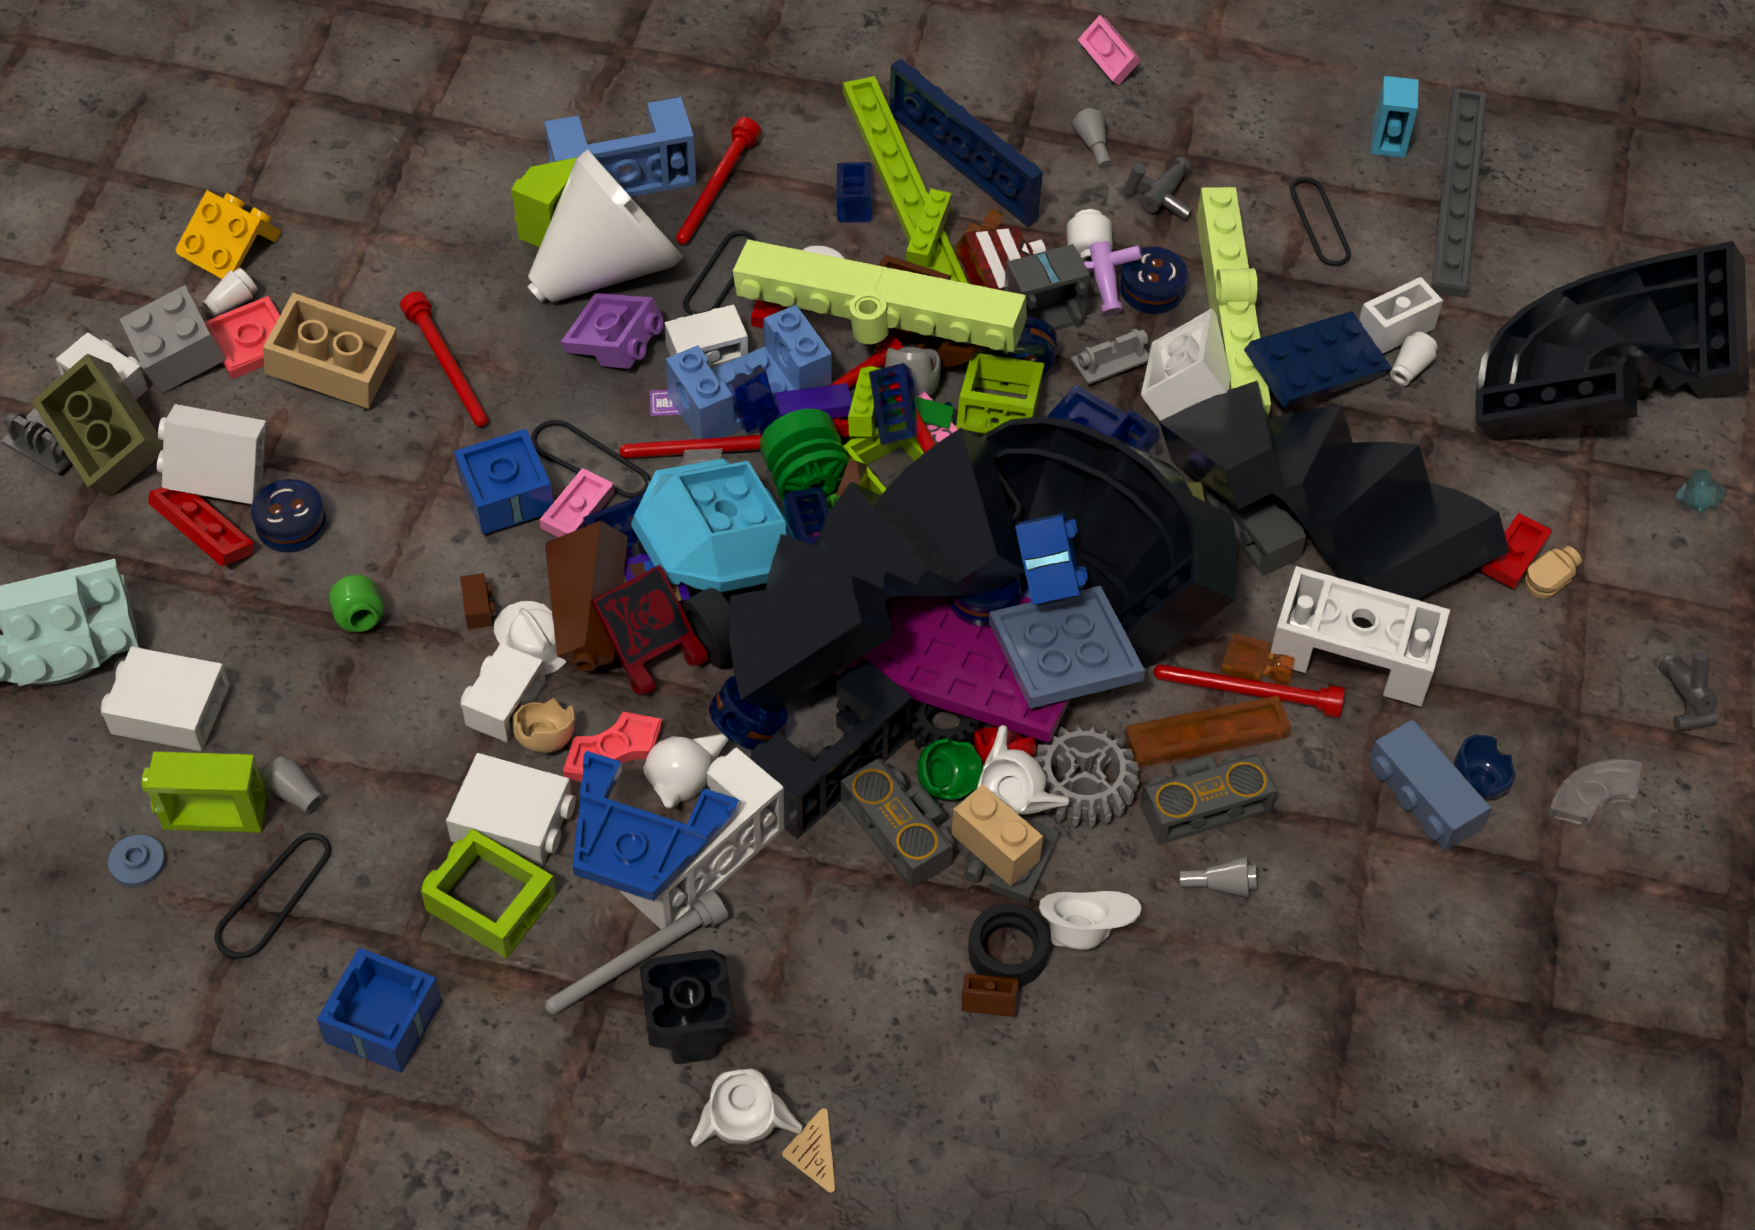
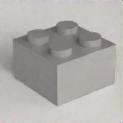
M186 285L120 318L143 370L161 394L227 360L202 309Z

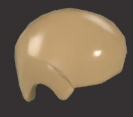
M555 698L544 704L541 702H531L521 705L513 715L512 720L515 738L523 747L537 753L548 754L558 751L571 740L575 725V712L572 705L568 706L566 710L563 709Z

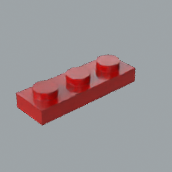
M162 487L149 492L148 504L221 567L252 555L254 542L199 495Z

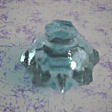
M1698 469L1693 471L1691 479L1678 489L1676 497L1678 501L1684 502L1686 506H1697V511H1705V507L1709 505H1719L1720 501L1726 496V490L1712 479L1711 472Z

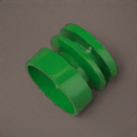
M801 409L787 413L769 425L760 438L761 454L767 468L772 473V480L777 487L779 497L785 505L795 509H811L822 506L826 497L837 493L849 458L846 449L841 444V437L828 413L819 409Z

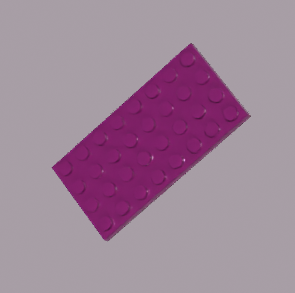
M818 533L813 535L809 544L814 545L819 535ZM997 589V595L994 597H987L984 593L972 595L981 601L999 608L1003 603V599H1007L1008 607L1031 602V598L1002 589ZM898 596L886 600L885 605L893 636L834 673L840 676L847 668H854L866 659L912 696L913 700L998 727L1004 725L1010 731L1034 737L1050 743L1071 700L1068 699L1030 709L989 624V617L976 618V616L963 612L954 604L951 596Z

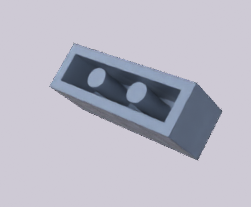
M1413 719L1375 741L1368 761L1373 773L1378 779L1385 781L1394 791L1400 805L1414 814L1430 839L1436 840L1446 851L1483 829L1491 807Z

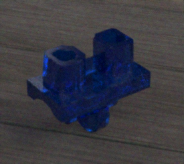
M758 365L749 375L740 373L736 379L728 383L729 390L733 394V401L741 427L746 433L756 429L762 436L765 429L778 419V413L766 370L761 365Z

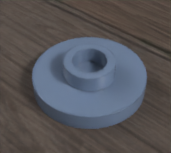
M132 835L122 839L112 848L108 856V868L112 877L119 884L127 887L144 886L154 881L163 871L166 861L165 853L161 844L153 837Z

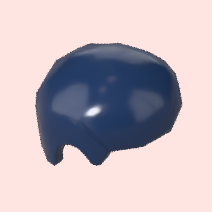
M1475 734L1466 738L1454 759L1453 765L1483 799H1494L1507 793L1516 777L1512 764V755L1500 753L1497 749V739L1492 736Z

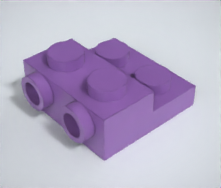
M595 293L560 343L566 353L595 355L600 366L630 369L636 359L640 360L645 356L646 344L652 335H657L662 331L663 317L653 297Z

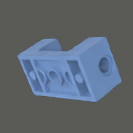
M681 97L647 103L648 119L653 133L587 145L579 115L544 122L549 163L578 157L588 149L630 197L696 185L694 135ZM624 166H631V168L628 170L619 171V169Z
M797 305L764 318L765 347L710 369L709 360L699 345L665 359L668 397L696 439L726 437L778 415L775 405V392L822 387L832 383V354ZM745 386H755L759 389L754 393L741 391Z

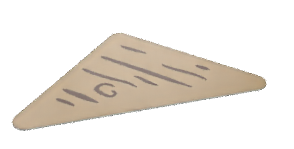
M822 1108L783 1150L782 1155L826 1191L832 1193L835 1191L829 1119L827 1109Z

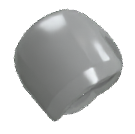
M905 347L895 350L888 348L885 368L893 367L896 370L908 394L918 396L926 392L930 397L939 384L941 358L938 352L932 349Z

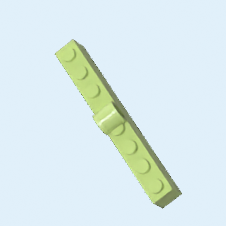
M1236 187L1201 188L1196 219L1209 306L1217 316L1231 375L1229 390L1258 380L1269 416L1271 402L1268 385L1244 351L1250 341L1260 338L1255 308L1257 274L1255 268H1249Z
M747 240L733 269L737 296L776 303L786 307L797 305L800 309L848 318L851 320L854 338L864 344L881 342L888 335L889 328H898L922 335H932L956 342L985 346L994 350L1014 352L1027 321L1026 295L753 240Z

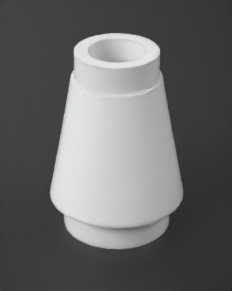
M238 268L234 272L229 271L207 298L202 301V304L213 317H216L252 300L253 294L258 291V288L252 279L241 268Z
M1415 332L1412 336L1406 337L1390 372V377L1399 385L1407 386L1410 381L1436 359V351L1438 350L1436 341L1423 332Z

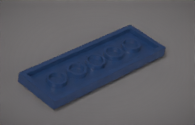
M902 59L891 64L889 108L894 119L1025 226L1030 227L1036 223L1039 216L1043 172L1039 167L1018 153L1011 144L1006 143L993 133L986 124H982L968 113L965 107L958 105L948 97L940 87L933 85L923 77L916 68H912Z

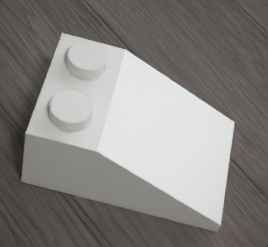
M1213 309L1197 316L1153 341L1151 344L1141 396L1160 421L1210 397L1227 393V390H1229L1231 375L1217 316Z

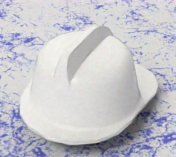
M520 601L507 606L495 619L493 631L499 644H504L543 660L545 675L555 673L566 664L567 661L557 656L552 611L544 604L535 601Z
M1117 891L1056 892L1048 894L1041 899L1039 910L1042 916L1049 921L1050 941L1053 945L1077 950H1088L1095 948L1109 936L1111 929L1123 927L1134 922L1140 916L1141 905L1131 895Z

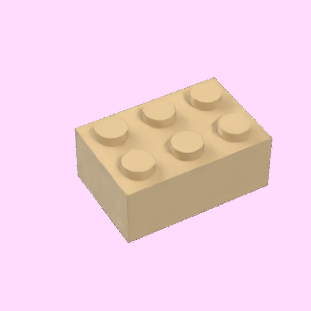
M292 293L263 346L264 374L369 409L397 354V328Z

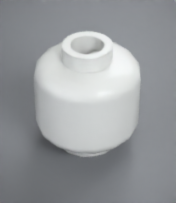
M1095 209L1082 210L1069 220L1066 226L1067 246L1074 244L1083 262L1092 261L1089 246L1093 243L1108 241L1112 251L1111 221L1105 215H1102L1100 211Z

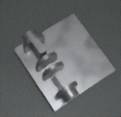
M36 408L27 416L21 412H11L5 417L4 424L7 426L9 433L1 440L2 444L56 475H59L71 463Z

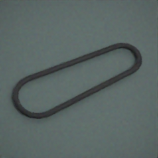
M549 420L538 425L532 432L531 440L539 455L577 474L581 469L538 447L536 437L542 429L551 425L566 427L644 477V488L635 493L626 492L614 486L615 493L627 498L643 496L651 482L649 474L568 422Z
M307 833L299 836L220 920L215 929L214 941L217 949L225 956L234 959L247 958L255 955L266 945L328 860L331 846L323 835ZM308 839L319 840L325 848L322 858L261 941L253 949L245 952L228 950L221 941V931L225 924L300 843Z

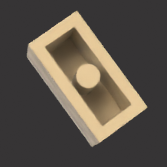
M983 784L953 809L951 834L1010 886L1016 883L1040 861L1043 836Z

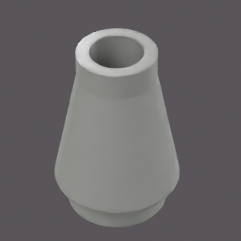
M280 756L271 762L262 774L261 778L266 784L267 791L295 805L306 814L314 811L323 800V795L314 787L294 759L288 760L285 756Z

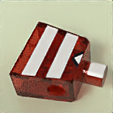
M1016 226L970 231L964 233L955 246L972 285L1004 291L1006 261L1046 251L1041 239L1025 242L1021 230Z

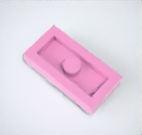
M1101 15L1095 19L1078 39L1107 76L1118 85L1122 83L1141 61L1139 56L1111 23Z
M582 468L539 519L541 529L556 537H561L588 526L615 493L614 483Z

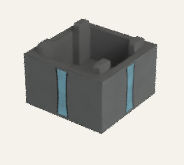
M1074 244L1006 261L1004 291L1026 295L1027 321L1019 340L1032 337L1031 327L1048 333L1084 323L1090 274Z

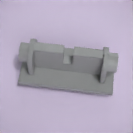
M1132 329L1130 333L1115 338V341L1111 343L1107 341L1091 348L1084 347L1081 353L1071 357V361L1089 385L1147 363L1149 354L1143 346L1148 343V337L1144 330Z

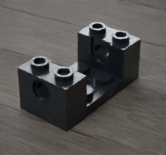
M866 659L854 668H847L837 680L836 696L839 699L836 708L839 712L836 713V727L844 732L843 737L833 746L828 745L824 747L813 762L784 736L777 733L768 742L763 741L759 743L749 757L784 787V827L796 839H799L841 801V780L876 759H882L886 762L910 740L912 696Z

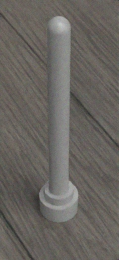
M712 889L708 890L696 898L697 903L691 906L692 911L549 998L545 1003L546 1011L550 1014L561 1012L698 926L706 927L710 924L714 927L728 918V912L715 891Z

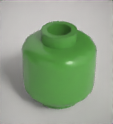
M363 575L346 576L338 580L329 592V606L338 626L345 631L354 633L364 632L373 628L381 621L384 614V603L376 584L370 578Z

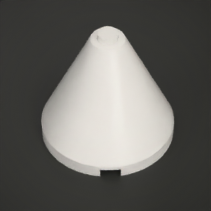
M587 149L575 160L528 277L532 283L528 285V288L541 302L548 299L551 303L674 267L684 257Z

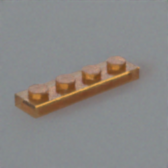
M1279 696L1126 725L1124 734L1129 749H1132L1134 754L1133 761L1137 762L1138 767L1287 738L1290 735L1291 727Z

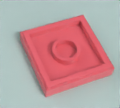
M269 296L207 320L227 359L222 364L231 379L264 366L263 346L280 317Z

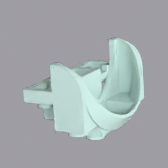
M116 559L0 586V629L3 635L0 634V682L18 683L19 686L26 684L44 686L61 684L90 673L97 667H100L113 654L129 651L131 647L139 648L135 617L124 575H120ZM100 606L93 613L87 616L88 608Z

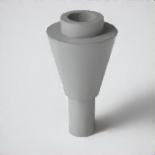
M1084 109L1074 118L1072 127L1093 152L1098 167L1100 169L1107 168L1111 165V160L1105 147L1104 113L1098 109Z
M1246 856L1208 867L1207 870L1180 871V886L1208 887V889L1249 898V889H1257L1256 864H1248V857Z

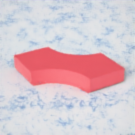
M623 711L617 722L605 732L594 736L574 737L563 768L564 777L582 781L583 756L586 750L621 761V764L636 759H647L650 750L659 741L663 728L662 719Z

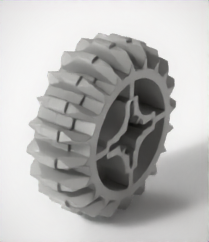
M1076 723L1072 732H1068L1061 726L1057 731V737L1053 736L1050 743L1044 741V745L1038 744L1036 755L1033 758L1039 762L1046 775L1044 791L1068 797L1070 800L1067 806L1044 810L1045 814L1056 811L1058 823L1067 817L1071 819L1074 828L1079 824V821H1086L1090 829L1095 825L1096 819H1099L1107 826L1111 821L1112 815L1120 818L1124 813L1125 806L1130 807V804H1132L1134 793L1137 791L1139 784L1137 779L1139 771L1137 762L1133 761L1134 754L1132 749H1124L1123 737L1111 740L1110 729L1100 734L1096 732L1094 723L1089 727L1088 731H1083L1078 723ZM1055 766L1062 770L1061 775L1064 776V780L1061 783L1055 779L1052 773ZM1107 768L1112 772L1116 781L1112 786L1106 781L1107 777L1104 775V770Z

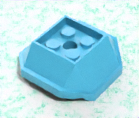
M723 458L656 470L631 524L653 565H661L669 583L679 585L683 582L701 590L714 588L720 593L767 583L769 570L781 534L799 540L769 489L764 487L749 461L729 463Z

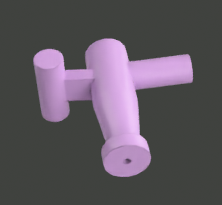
M1096 242L1089 246L1092 261L1084 262L1089 273L1094 272L1103 301L1101 306L1102 315H1115L1123 311L1122 302L1118 301L1115 266L1143 259L1140 246L1137 245L1112 252L1110 242Z

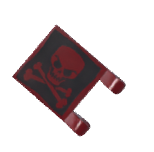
M657 565L590 600L626 670L630 686L636 695L647 694L655 688L652 677L642 664L678 644L681 646L683 657L688 665H700L708 660L707 651L694 634L661 565Z

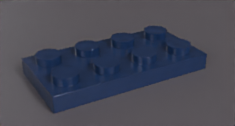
M1353 311L1252 340L1244 349L1283 408L1383 377L1392 368Z

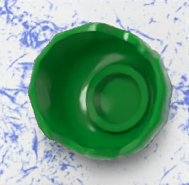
M949 738L935 740L934 743L928 744L921 751L917 761L919 783L932 797L942 800L960 799L975 791L983 769L982 759L972 744L969 742L953 741Z

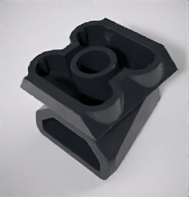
M712 949L653 957L640 967L649 1046L668 1049L675 1064L714 1059L717 1054L718 1043L737 1034L726 956Z

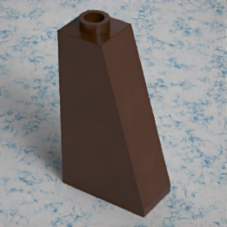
M601 520L548 541L545 547L557 656L581 671H592L596 667L613 662L615 649L590 600L623 584L628 536Z

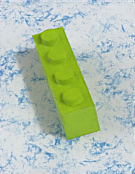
M930 189L907 247L906 261L926 268L929 267L951 209L952 193Z
M869 366L860 369L848 415L849 436L873 437L885 389L882 377L884 368Z

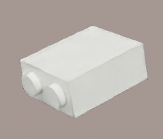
M174 404L167 418H161L158 429V439L163 440V450L160 451L157 461V472L162 473V488L253 504L262 487L266 421Z
M131 647L125 661H121L118 664L115 675L116 681L110 694L107 693L102 700L101 715L104 717L110 734L203 751L230 685L221 663Z
M477 753L446 819L450 840L452 842H456L458 839L463 840L468 832L474 829L532 864L543 867L549 853L554 854L559 846L561 839V830L559 829L564 819L569 820L575 808L576 797L572 795L570 779L567 777Z

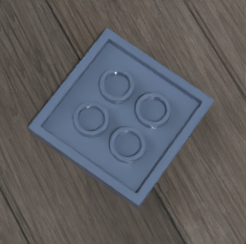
M1101 586L1084 589L1077 596L1032 605V602L989 612V624L1030 709L1144 681L1145 669Z

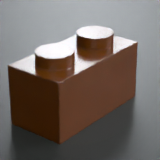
M484 573L460 576L468 630L492 626L491 616H496L494 602H489L488 597L493 596L491 582H486Z
M965 973L961 1011L1015 1017L1019 979Z

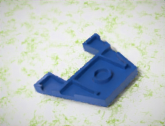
M586 750L583 756V777L580 786V807L576 826L573 873L575 876L655 901L738 813L740 808L739 799L703 788L687 824L610 800V794L622 772L621 761Z

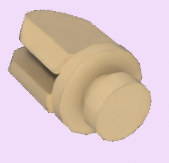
M1566 546L1562 550H1548L1531 563L1524 579L1529 593L1535 597L1546 599L1571 582V579L1576 575V567L1582 563L1579 553L1573 547Z

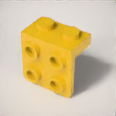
M206 190L176 247V252L181 257L223 279L229 271L234 272L240 268L257 234L276 242L282 230L269 224L273 217L254 207L250 213L244 210L245 202L226 192L224 198H221Z

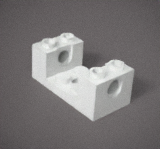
M1296 566L1277 624L1268 663L1306 673L1313 647L1390 669L1383 696L1422 707L1435 669L1450 609ZM1358 617L1365 618L1371 622L1372 626L1361 628L1355 625L1352 620Z
M737 747L727 756L718 757L710 765L707 772V786L711 788V791L739 799L740 808L738 813L655 901L620 890L622 895L660 929L692 911L691 906L697 903V897L710 889L715 891L785 829L784 787Z

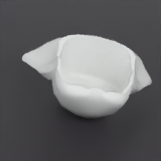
M1004 725L1000 726L994 745L983 766L977 788L983 784L1018 815L1032 814L1046 809L1067 806L1070 802L1068 797L1044 791L1046 775L1036 759L1025 751L1007 749L1008 728Z
M726 732L693 740L687 737L672 736L652 747L644 764L643 772L666 808L670 809L678 806L681 802L694 798L705 788L708 769L729 739V735Z
M739 1069L724 1072L714 1081L710 1100L703 1109L697 1129L691 1138L692 1146L697 1147L709 1138L717 1135L721 1140L729 1144H750L765 1139L774 1127L799 1134L802 1131V1125L791 1114L780 1097L772 1092L768 1080L761 1072L755 1069Z

